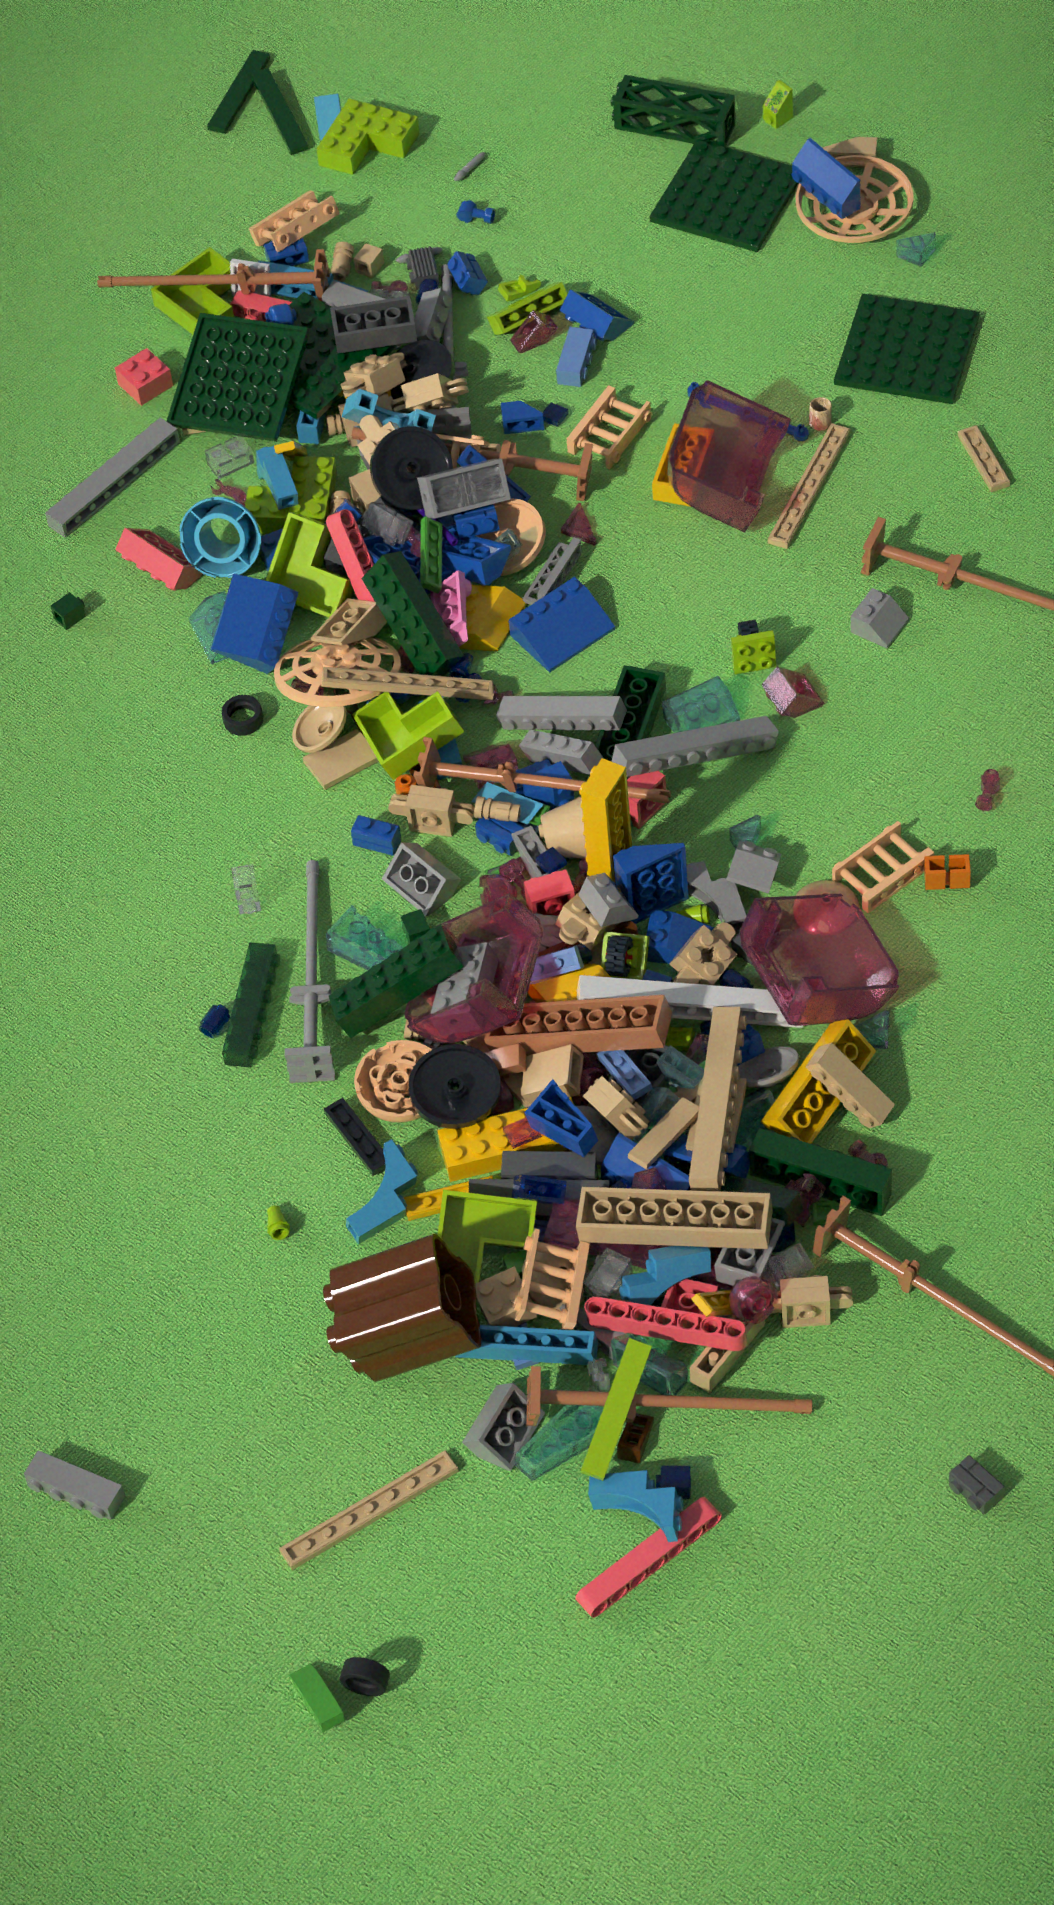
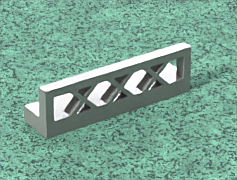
M573 537L569 545L561 542L557 544L524 595L523 601L526 604L532 605L562 585L582 554L581 539ZM561 550L564 551V553L562 554V556L559 557L558 554L560 553V551H561ZM554 565H555V567L553 568V570L550 571L549 568H550L551 566H554ZM545 579H546V581L544 582V584L541 585L540 582H541L542 580H545ZM537 594L538 600L531 598V596Z

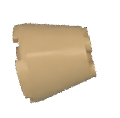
M581 796L540 816L539 834L541 838H545L546 844H544V847L552 857L586 859Z

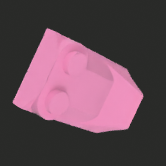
M457 570L442 582V590L438 594L432 591L430 593L433 605L460 647L468 641L466 597L470 595L472 587L471 582L465 579V573Z

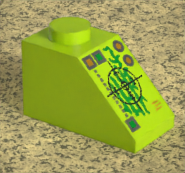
M781 80L776 82L763 104V120L775 129L793 118V89Z

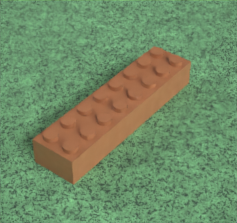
M665 995L494 1005L484 1041L489 1051L520 1044L526 1050V1056L570 1044L581 1053L664 1048L672 1011Z

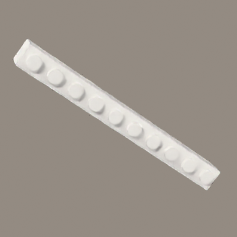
M586 975L579 976L577 986V1000L665 995L672 1011L671 1018L711 1021L713 1007H741L742 1016H746V1024L803 1028L806 1016L804 992Z

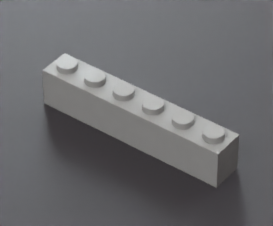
M503 696L496 717L502 728L507 730L609 731L620 730L627 709L620 696Z

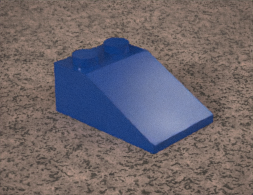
M651 910L646 935L650 936L647 962L669 964L692 934L702 925H705L710 931L714 927L675 912Z

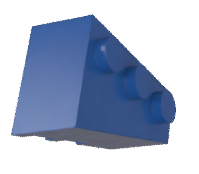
M553 1079L525 1111L526 1118L532 1129L582 1157H585L598 1142L593 1125L574 1106L569 1097L563 1093Z

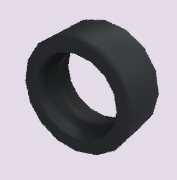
M249 695L231 697L222 707V719L225 728L230 733L238 736H246L257 731L263 723V712L260 702L255 697ZM240 709H249L255 712L253 717L246 721H235L230 718L235 711Z
M352 1657L344 1662L339 1679L345 1688L354 1693L365 1696H380L386 1691L390 1672L377 1661L362 1657Z

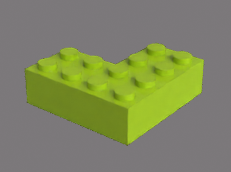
M349 98L316 148L318 165L353 175L369 149L405 158L420 134L418 116Z
M209 247L171 275L231 274L230 262ZM231 284L163 285L151 288L154 306L192 335L194 334L200 313L234 317L232 306L219 297L232 288Z
M294 456L291 477L298 493V505L278 510L269 486H248L245 508L254 516L261 534H269L282 529L289 512L298 513L325 523L331 511V494L335 491L337 479L335 457Z
M289 512L265 581L281 584L299 592L296 605L329 618L347 598L351 599L354 589L348 577L322 568L324 555L331 540L327 524L298 513Z
M438 691L405 714L389 692L382 693L352 714L379 763L392 780L419 763V753H425L426 751L423 742L424 737L432 738L437 750H439L464 732L451 708Z
M443 1190L437 1235L447 1244L449 1250L455 1256L460 1257L468 1264L476 1284L480 1282L484 1245L524 1250L527 1236L531 1237L533 1234L537 1201Z

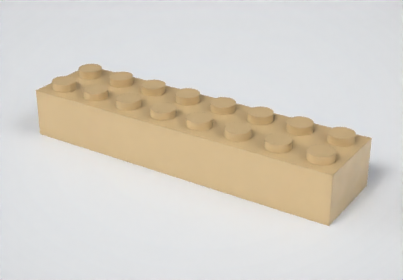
M582 1187L576 1230L579 1242L768 1249L773 1207L770 1193Z

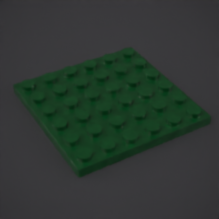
M697 139L649 216L650 222L758 252L798 183L792 177L791 165Z
M303 292L289 305L296 312L297 319L293 325L310 329V335L289 404L317 420L344 395L341 383L346 381L344 372L351 369L350 366L365 361V358L370 355H377L378 357L387 356L395 348V345L337 353L330 310L332 307Z
M862 293L834 377V385L953 404L980 312Z
M200 313L166 422L179 428L277 442L310 335V329L302 326Z

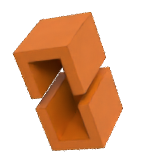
M969 854L949 855L948 872L944 870V855L924 856L925 890L945 889L946 885H950V889L970 888Z

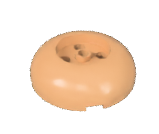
M396 1040L386 1042L387 1045L369 1051L358 1064L354 1077L356 1094L363 1107L375 1117L388 1122L401 1123L421 1118L414 1109L410 1098L404 1097L409 1096V1077L413 1067L422 1056L432 1049L419 1042Z

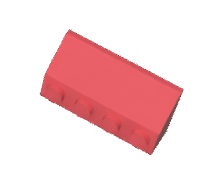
M124 528L115 550L122 554L121 557L123 559L136 563V567L140 570L150 572L152 578L165 582L167 588L177 591V589H187L203 575V573L195 569L188 562L180 549L151 530Z

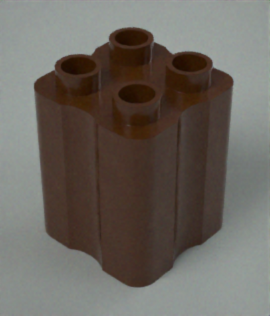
M437 1234L396 1246L330 1270V1283L324 1285L323 1296L329 1310L334 1312V1325L327 1327V1339L333 1352L336 1354L343 1353L348 1357L352 1367L358 1374L365 1372L374 1382H378L481 1347V1333L476 1313L477 1297L473 1273L468 1264L460 1257L455 1256Z

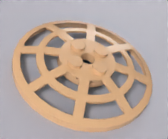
M848 155L835 158L843 166H865L863 175H855L860 179V209L844 219H841L832 212L821 215L818 199L813 194L808 193L800 183L797 187L796 209L802 222L816 234L837 242L862 243L883 238L903 225L913 207V189L907 176L893 164L871 156ZM873 168H877L889 173L898 181L888 187L883 182L870 176ZM872 184L882 191L875 194L867 188V185ZM903 187L907 195V208L895 209L896 200L893 193ZM803 196L814 200L813 209L815 216H804L802 210ZM888 197L890 208H878V201ZM875 215L886 216L877 225L870 221ZM903 215L891 227L883 231L879 230V228L888 223L892 216ZM837 219L843 225L841 228H837L827 221ZM820 222L828 229L838 232V234L828 233L812 223ZM863 224L867 228L849 230L851 225ZM870 232L872 233V235H866V236H854V237L846 236V234H848V235H860V234H866V233H870Z
M372 636L343 646L315 642L310 639L294 646L280 657L274 668V680L277 688L283 695L298 703L319 707L347 706L372 699L383 692L348 689L350 693L344 695H316L320 686H322L323 667L357 670L364 668L369 671L389 672L379 667L381 654L394 656V664L390 672L400 673L401 660L393 646ZM358 643L369 649L358 650L353 646ZM372 644H375V645H377V646H380V647H382V648H384V649H377V648H376L374 645H372ZM316 646H323V648L316 652H307ZM374 655L373 663L362 661V656ZM294 658L292 662L293 670L281 677L280 668L284 662ZM300 658H311L310 663L299 667ZM312 669L317 677L312 678L303 672ZM297 676L303 682L311 684L308 693H304L292 688L286 681Z

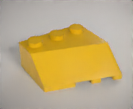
M471 585L472 591L466 597L468 641L459 648L498 651L509 634V619L520 613L522 609H525L527 604L521 597L506 587Z
M585 963L581 969L545 979L522 983L523 985L520 984V986L536 1003L577 1000V986L580 975L611 976L599 964Z

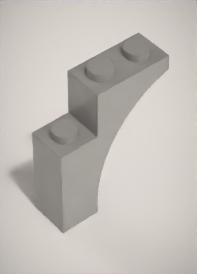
M705 861L693 862L687 865L688 895L708 905L721 923L730 924L734 928L735 934L739 933L747 924V916L736 884L726 881L727 878L711 881Z

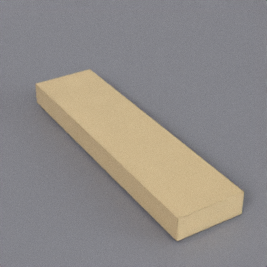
M975 425L958 431L960 441L990 492L1009 487V478L978 426Z
M682 1097L628 1153V1159L648 1169L698 1117L699 1106Z

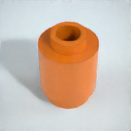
M409 774L397 777L395 780L396 794L408 795L411 785H417L415 778Z

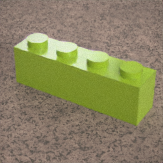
M562 282L553 283L487 316V319L495 335L504 334L563 304L567 292Z

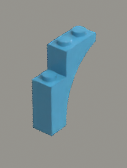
M274 446L263 447L257 450L258 477L260 480L264 479L268 484L278 510L298 505V493L283 454L278 455L275 453Z
M392 1139L384 1143L383 1154L386 1169L378 1191L363 1208L346 1218V1227L358 1245L405 1217L407 1204L401 1195H397L416 1184L418 1172L411 1162L408 1164L404 1158L405 1153L399 1144L395 1145Z
M669 1246L648 1250L649 1259L646 1260L647 1272L622 1276V1286L619 1287V1292L623 1301L651 1306L659 1295L675 1283L694 1275L711 1272L710 1249L708 1247Z
M647 1470L610 1473L605 1475L603 1481L590 1476L588 1495L593 1510L623 1509L639 1513L656 1523L665 1534L668 1542L678 1541V1531H682V1519L679 1516V1512L683 1511V1499L681 1496L678 1497L675 1487L655 1488V1482L650 1480Z

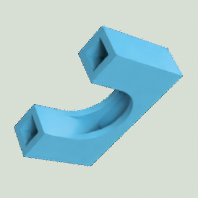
M358 389L346 399L342 418L360 423L364 416L373 415L379 418L383 426L391 421L398 424L400 428L415 426L432 431L436 415L420 409H415L411 413H398L376 405L379 395L362 389Z

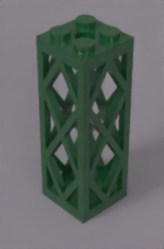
M624 75L622 82L618 83L616 94L611 98V106H613L612 120L617 130L694 144L698 139L726 147L736 125L735 95ZM656 89L666 98L651 101L642 95L641 92ZM670 90H672V91H678V92H683V93H688V94H683V95H678V96H677L676 94H674V93L671 92ZM703 98L714 107L699 110L688 103V101ZM676 105V106H678L680 109H674V108H669V107ZM651 115L662 123L647 127L635 117ZM668 115L679 116V118L672 119ZM699 124L709 132L694 136L683 126ZM673 129L679 134L665 132L662 130Z

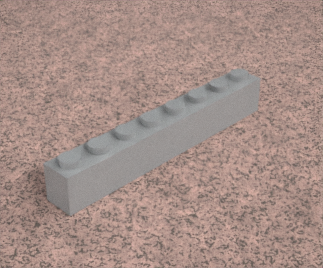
M162 418L150 424L146 430L137 435L128 445L108 459L105 464L94 471L87 479L79 483L75 489L65 495L58 503L49 508L45 513L48 527L65 538L179 444L177 428Z
M761 716L615 744L612 762L625 766L627 777L773 749L775 748L779 731L767 716Z

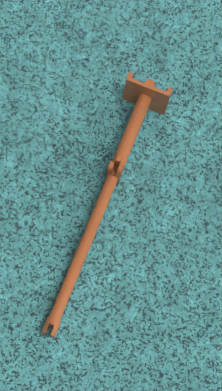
M316 249L314 272L254 273L249 266L240 263L238 264L237 274L98 276L99 280H97L99 288L113 286L239 284L244 295H248L250 291L255 292L256 285L313 284L317 299L322 301V295L329 287L327 277H330V270L324 249Z
M353 427L352 439L363 441L367 438L361 428ZM509 440L503 441L500 452L480 449L479 453L487 460L502 458L506 476H509L514 467H521L577 477L576 500H585L592 470L593 444L585 443L580 465L517 455L516 443H511ZM444 443L451 455L452 444ZM460 446L459 456L463 453L466 447Z
M877 518L863 546V549L866 551L862 557L864 566L861 574L869 576L878 556L881 555L938 574L937 585L942 586L945 590H949L954 580L958 579L1054 611L1053 599L961 570L962 556L959 554H951L944 562H940L885 544L886 519Z
M428 737L423 739L426 751L425 753L420 752L418 762L421 766L420 772L414 771V778L418 786L425 785L432 788L434 787L437 775L499 782L509 792L513 793L516 792V785L518 784L580 791V787L584 782L581 780L516 773L514 765L510 762H506L504 766L499 764L498 769L443 763L433 739ZM628 786V797L669 803L671 791Z
M845 1196L840 1200L839 1209L837 1211L832 1209L827 1215L826 1225L824 1227L819 1225L816 1228L813 1253L819 1257L838 1238L897 1276L903 1292L909 1293L912 1287L915 1286L1034 1362L1054 1377V1360L1052 1358L1046 1357L918 1275L920 1264L916 1260L910 1263L909 1260L905 1259L901 1263L845 1227L848 1222L851 1200Z
M531 1366L529 1378H527L526 1426L537 1425L540 1416V1404L604 1406L609 1392L541 1389V1366ZM635 1392L625 1422L632 1423L634 1421L636 1406L779 1411L811 1414L812 1399L781 1400L636 1394Z

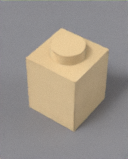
M365 243L354 257L356 273L373 278L384 264L383 249Z

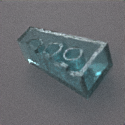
M353 905L326 932L328 951L367 971L372 966L381 963L391 954L403 948L394 939L390 940L385 936V932L382 929L374 927L365 915L362 917Z
M565 1405L516 1453L515 1467L531 1481H534L588 1449L603 1407Z

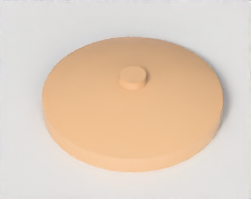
M510 499L494 503L500 530L476 535V537L511 545V551L501 576L516 573L528 566L537 557L545 541L546 529L541 515L534 506L520 499Z

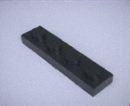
M342 1097L325 1107L324 1114L372 1176L385 1170L383 1148Z

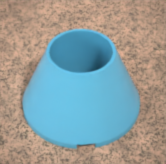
M224 497L203 499L186 512L180 524V546L184 556L195 569L207 576L231 578L233 574L240 575L251 567L259 554L261 533L257 521L247 508L232 499ZM221 518L231 522L239 533L240 543L227 544L219 540L212 530L211 520Z

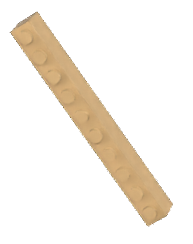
M713 1007L689 1174L691 1191L720 1192L721 1186L725 1185V1171H723V1168H727L728 1156L725 1153L726 1150L730 1149V1136H728V1132H732L733 1126L730 1115L735 1113V1103L733 1101V1098L737 1097V1084H735V1080H739V1067H737V1064L742 1061V1052L739 1049L744 1046L742 1030H746V1016H742L741 1007Z

